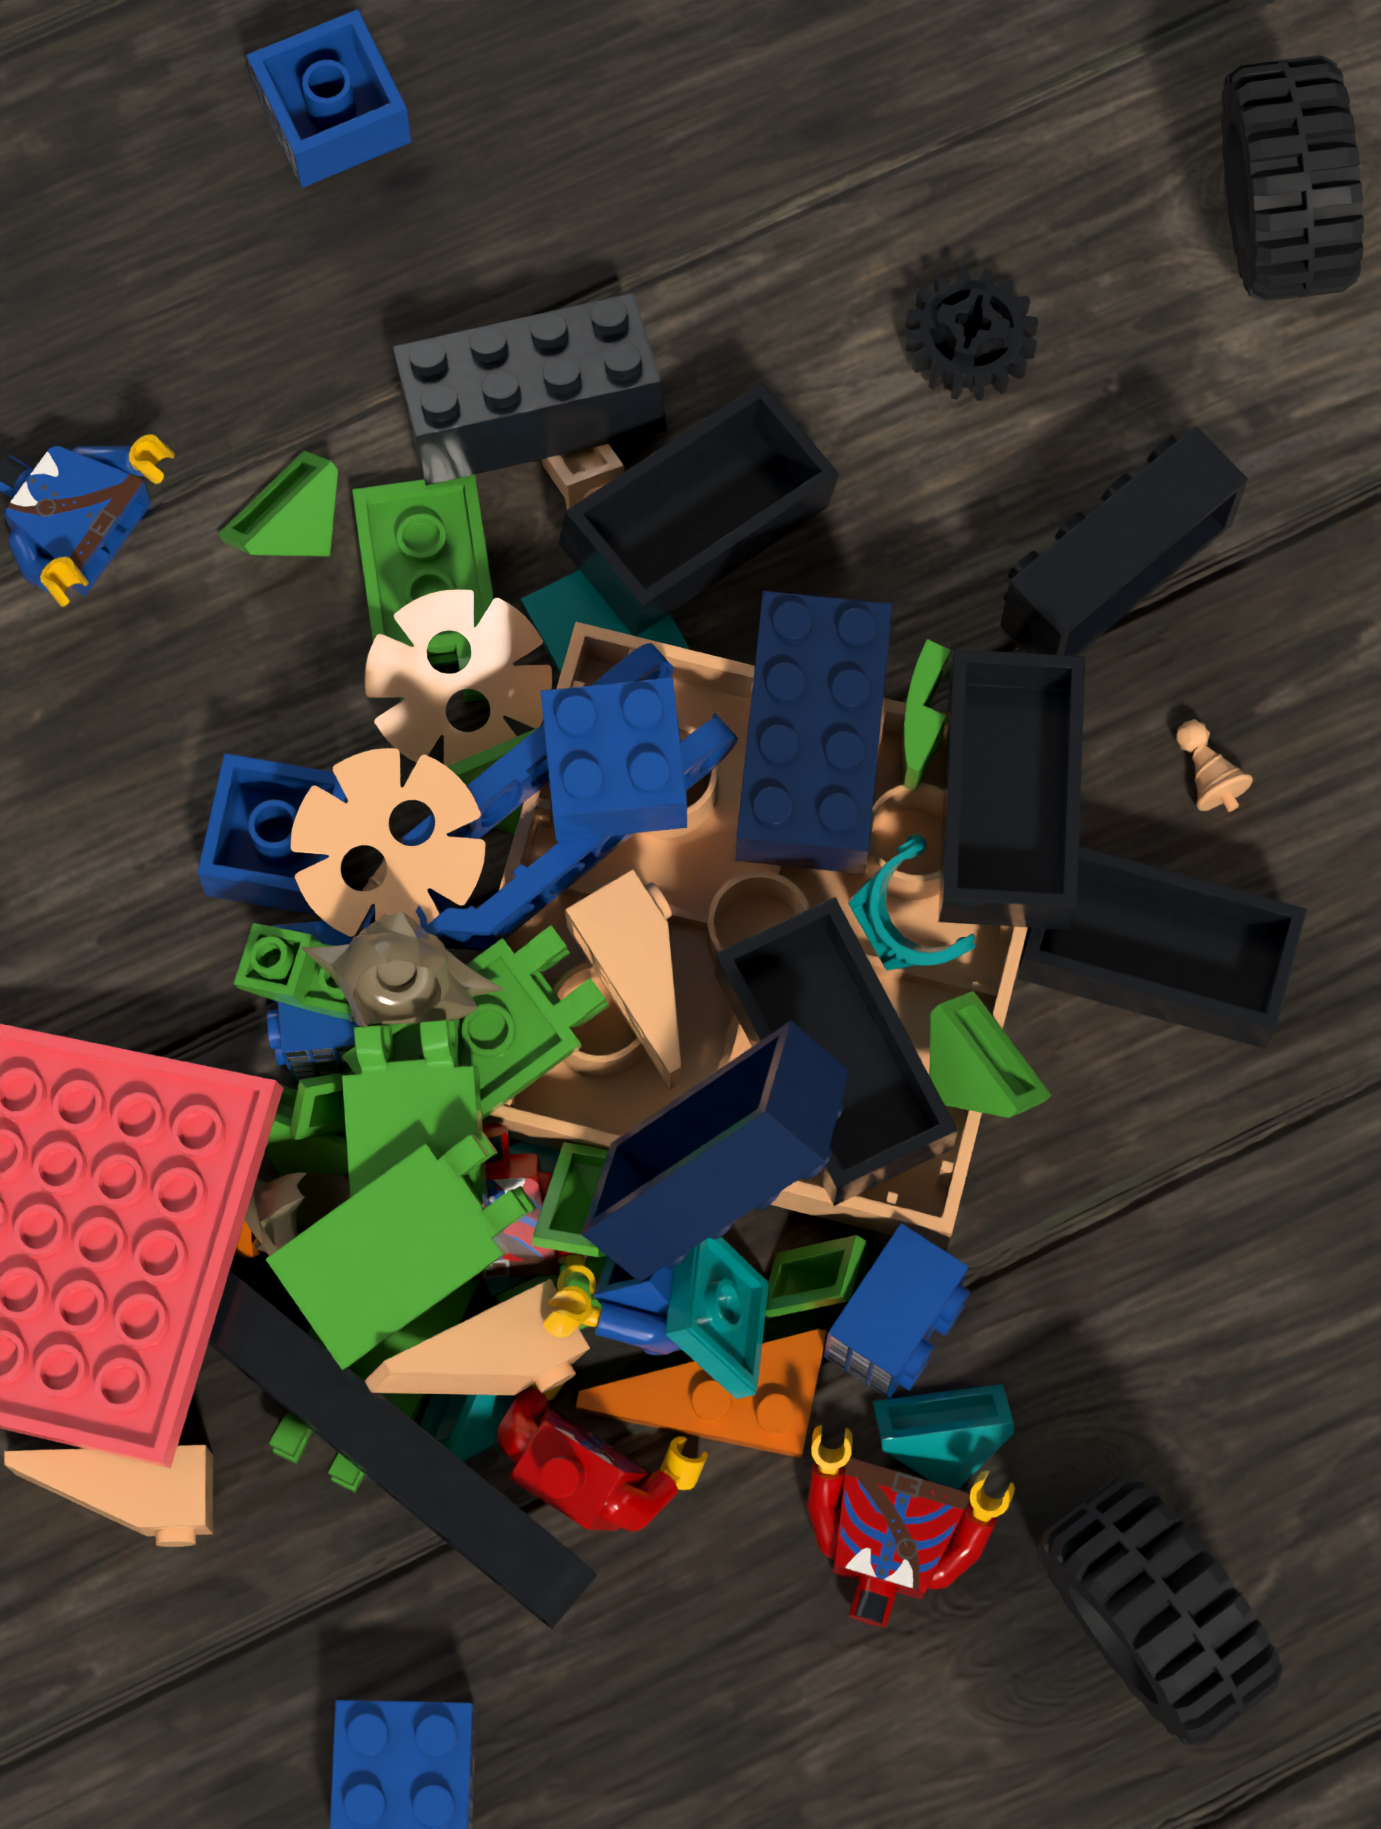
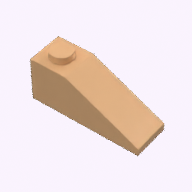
M631 870L565 909L567 928L664 1081L672 1089L681 1083L678 1025L669 929L666 919L672 916V911L656 884L651 882L644 886L635 871Z
M549 1279L385 1360L365 1382L371 1393L516 1395L537 1385L542 1394L572 1378L576 1373L571 1365L590 1348L579 1328L570 1336L563 1338L556 1337L545 1329L544 1320L553 1311L561 1310L548 1305V1301L558 1292L552 1280Z
M206 1445L177 1446L171 1469L89 1449L4 1452V1465L15 1475L145 1536H156L155 1545L192 1546L196 1544V1535L213 1534V1454Z

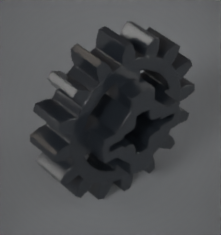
M959 268L957 282L952 284L943 275L936 276L934 284L935 294L920 289L916 298V307L918 309H909L907 313L906 328L911 331L906 333L905 351L917 352L913 356L912 369L915 373L923 372L927 369L931 370L928 387L932 390L939 387L944 381L951 384L952 399L957 400L962 394L963 388H972L976 400L981 401L984 398L985 387L991 384L999 393L1003 394L1008 389V374L1022 380L1027 369L1025 359H1034L1037 341L1031 337L1036 335L1038 318L1025 316L1029 311L1030 299L1028 295L1015 299L1011 297L1014 281L1010 278L1002 282L998 287L991 284L992 274L989 269H985L982 272L979 281L970 280V275L966 268ZM995 311H997L1003 318H1000ZM978 320L976 337L972 338L970 347L966 349L964 346L967 330H971L973 321ZM939 350H943L949 359L943 356Z

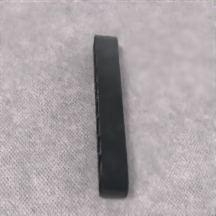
M229 1271L208 1344L536 1618L553 1629L597 1577L596 1573L575 1553L380 1393H371L366 1382L350 1368L347 1367L342 1370L327 1349L232 1271Z

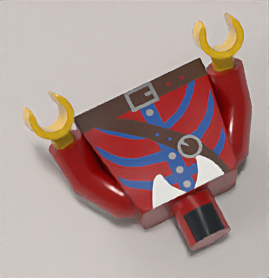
M497 1123L483 1124V1132L498 1152L485 1161L488 1206L509 1190L522 1186L536 1208L498 1234V1237L509 1252L494 1262L492 1267L484 1269L470 1280L559 1275L557 1280V1290L559 1291L569 1286L573 1278L585 1276L588 1277L590 1282L591 1298L596 1300L594 1293L599 1280L585 1266V1261L590 1257L589 1255L533 1246V1233L553 1174L542 1171L539 1158L535 1154L509 1153L508 1129L506 1126ZM560 1263L565 1264L566 1268L561 1274Z
M565 1382L542 1394L537 1385L516 1394L497 1429L498 1445L513 1461L509 1477L515 1483L588 1530L618 1531L620 1528L629 1532L641 1530L677 1495L678 1489L690 1490L694 1488L708 1458L706 1451L697 1459L683 1456L681 1452L687 1438L680 1436L671 1441L659 1471L650 1472L565 1415L548 1406V1401L553 1400L557 1396Z
M819 1425L812 1434L811 1451L815 1463L812 1466L807 1510L818 1549L826 1557L834 1560L833 1573L858 1581L848 1616L866 1624L886 1628L896 1593L922 1599L927 1588L934 1590L947 1588L979 1560L997 1523V1516L1003 1514L1013 1498L1015 1487L1010 1482L1005 1495L1002 1498L994 1499L987 1496L982 1487L989 1473L987 1470L982 1471L978 1475L971 1493H967L850 1457L852 1453V1433L848 1428H845L844 1444L838 1449L831 1450L821 1444L822 1425Z

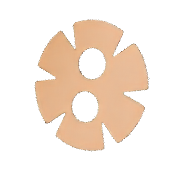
M461 589L438 591L410 602L394 614V619L412 641L414 647L383 634L376 636L366 663L365 695L368 698H404L403 701L375 719V724L380 732L401 754L417 763L420 756H428L440 736L443 735L444 765L447 767L517 737L503 719V716L510 717L533 728L540 727L543 721L540 691L552 690V668L550 665H513L515 661L539 647L543 640L531 622L509 603L495 598L477 627H473V591ZM446 630L456 631L464 635L469 641L472 651L467 666L453 674L437 671L431 666L427 658L429 641L437 633ZM463 689L479 691L487 698L490 704V716L487 723L482 728L473 732L457 730L449 723L446 716L448 700L454 693Z
M397 748L374 749L351 756L333 767V772L348 799V803H344L317 786L310 788L300 805L293 824L291 850L294 852L329 855V858L295 874V879L304 898L315 913L327 924L353 937L357 933L371 905L375 904V922L384 914L390 916L404 912L421 926L420 919L416 913L417 908L420 906L426 916L428 925L440 915L427 891L428 888L433 889L458 905H465L482 871L485 858V841L482 839L447 836V833L481 816L471 792L452 770L427 755H422L404 787H401L399 750ZM406 800H418L430 807L435 817V827L432 835L427 841L417 846H406L394 839L389 829L391 812L398 804ZM360 845H369L375 847L383 854L387 864L386 876L375 889L364 892L356 891L344 882L341 875V862L350 849Z

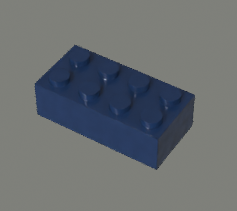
M763 591L737 828L736 861L865 874L892 604Z
M789 1021L610 1144L581 1235L639 1282L663 1267L667 1269L675 1267L686 1257L692 1248L709 1237L712 1240L720 1238L731 1228L737 1219L754 1208L758 1210L765 1209L774 1202L783 1189L800 1178L805 1180L813 1178L825 1167L832 1154L830 1142L835 1123L844 1109L842 1097L849 1070L795 1023Z

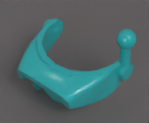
M920 834L909 835L905 840V844L896 848L899 855L892 858L876 871L848 902L886 971L916 965L943 964L960 957L976 947L973 942L976 940L973 933L966 937H959L951 945L941 947L921 946L904 937L891 921L886 906L887 885L897 867L905 859H911L925 852L927 842Z

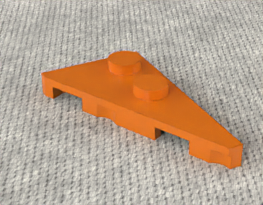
M816 1329L762 1343L756 1395L739 1399L734 1398L700 1365L693 1361L581 1390L577 1398L576 1411L802 1458L827 1331Z

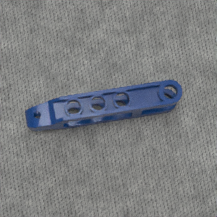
M648 643L631 652L590 686L671 678L674 667L652 643ZM716 713L712 715L711 720L704 723L680 742L686 791L714 769L737 743L738 737ZM544 723L467 785L477 803L481 816L447 833V836L480 839L550 782ZM432 813L405 835L402 844L417 846L427 841L434 831V814ZM635 833L559 841L528 868L523 864L517 867L512 872L513 880L478 909H475L472 905L467 909L454 908L444 896L428 888L427 891L440 915L427 925L426 916L421 907L418 906L416 913L420 919L421 927L427 933L436 936L444 944L445 948L485 951L500 939L506 940ZM375 904L366 914L362 930L375 922Z

